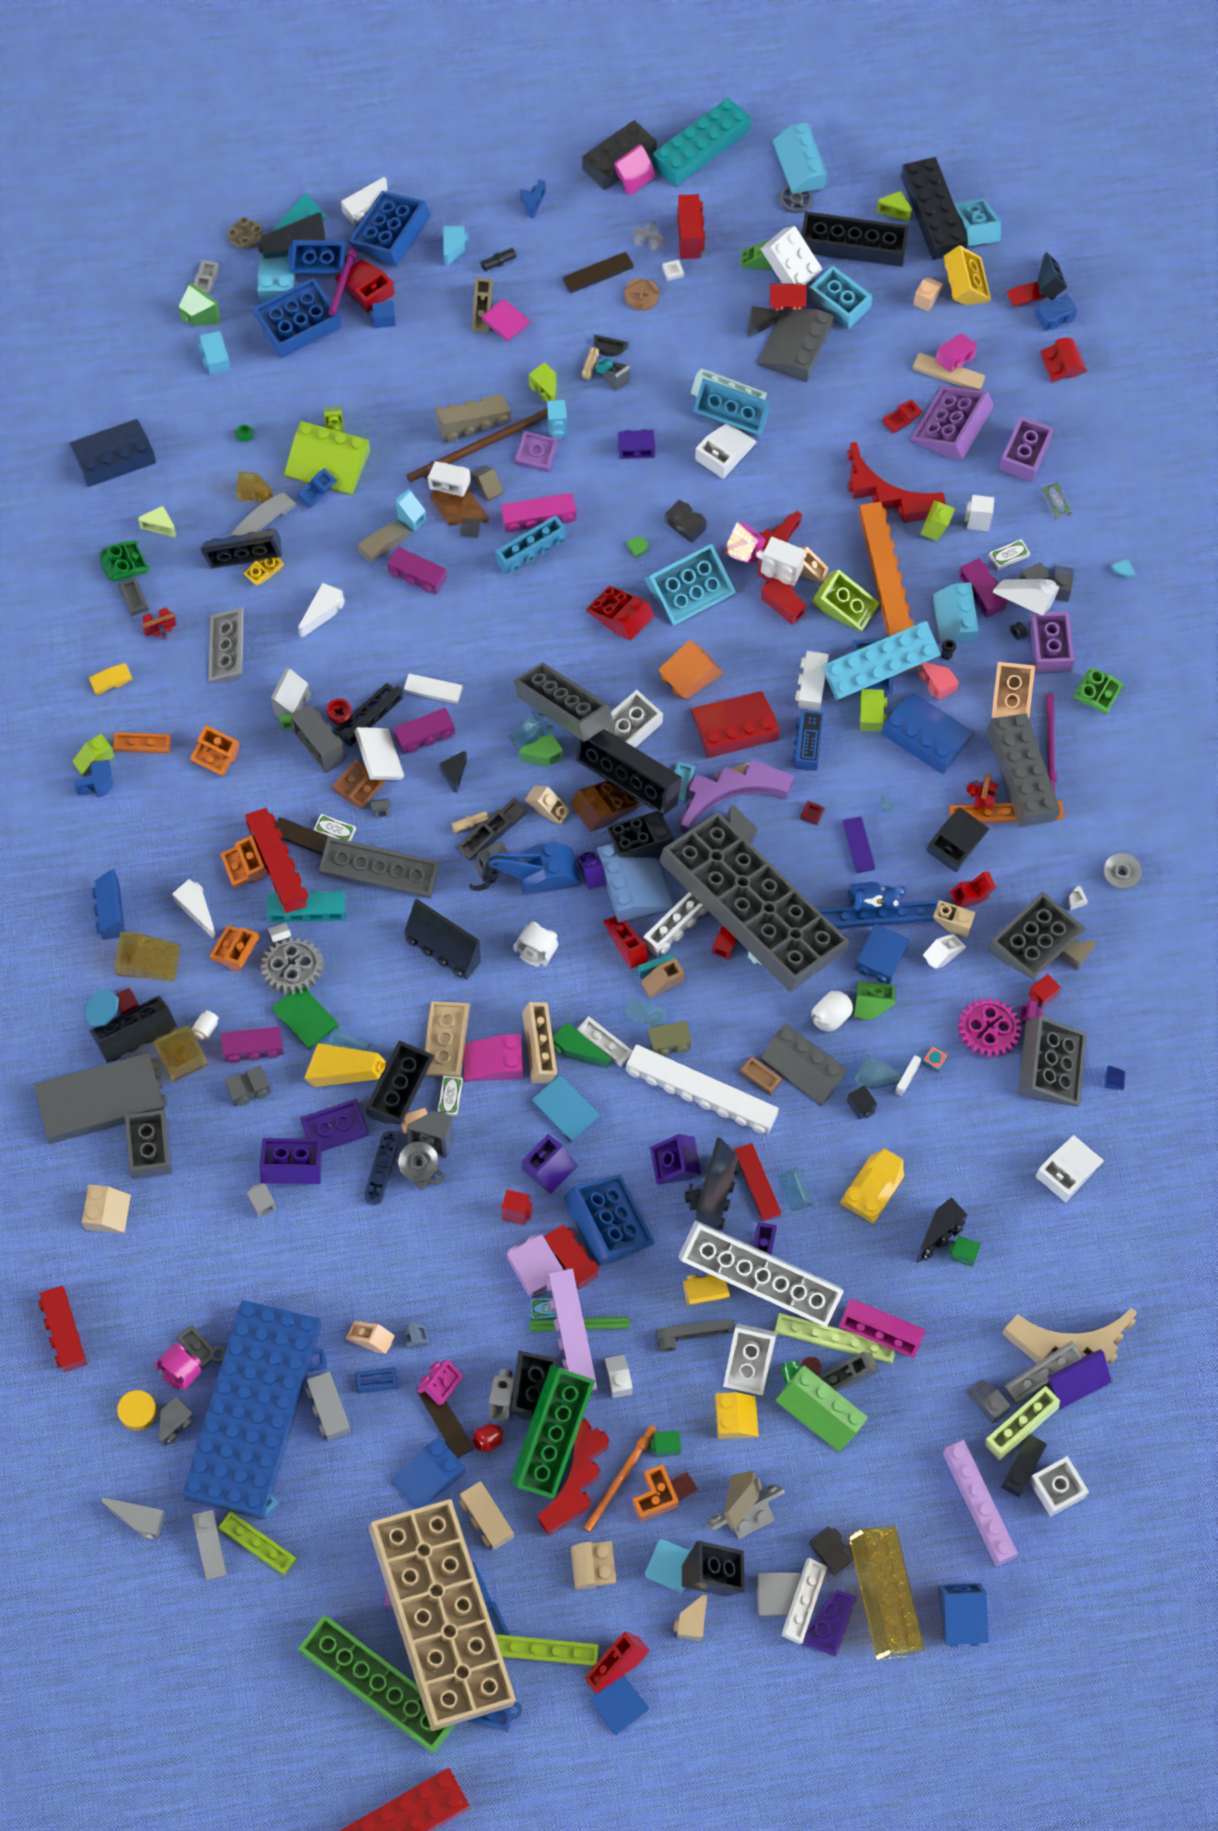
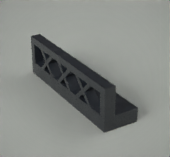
M386 683L359 707L347 721L336 728L334 733L351 747L357 741L354 730L356 728H372L403 699L402 690L398 686L393 688ZM388 690L389 693L382 699V694ZM371 704H376V705L369 711V706H370ZM358 716H363L358 722L355 723V719ZM345 728H350V729H349L346 733H344V734L341 732V731H343Z

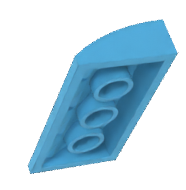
M703 378L693 412L761 435L765 428L770 401Z

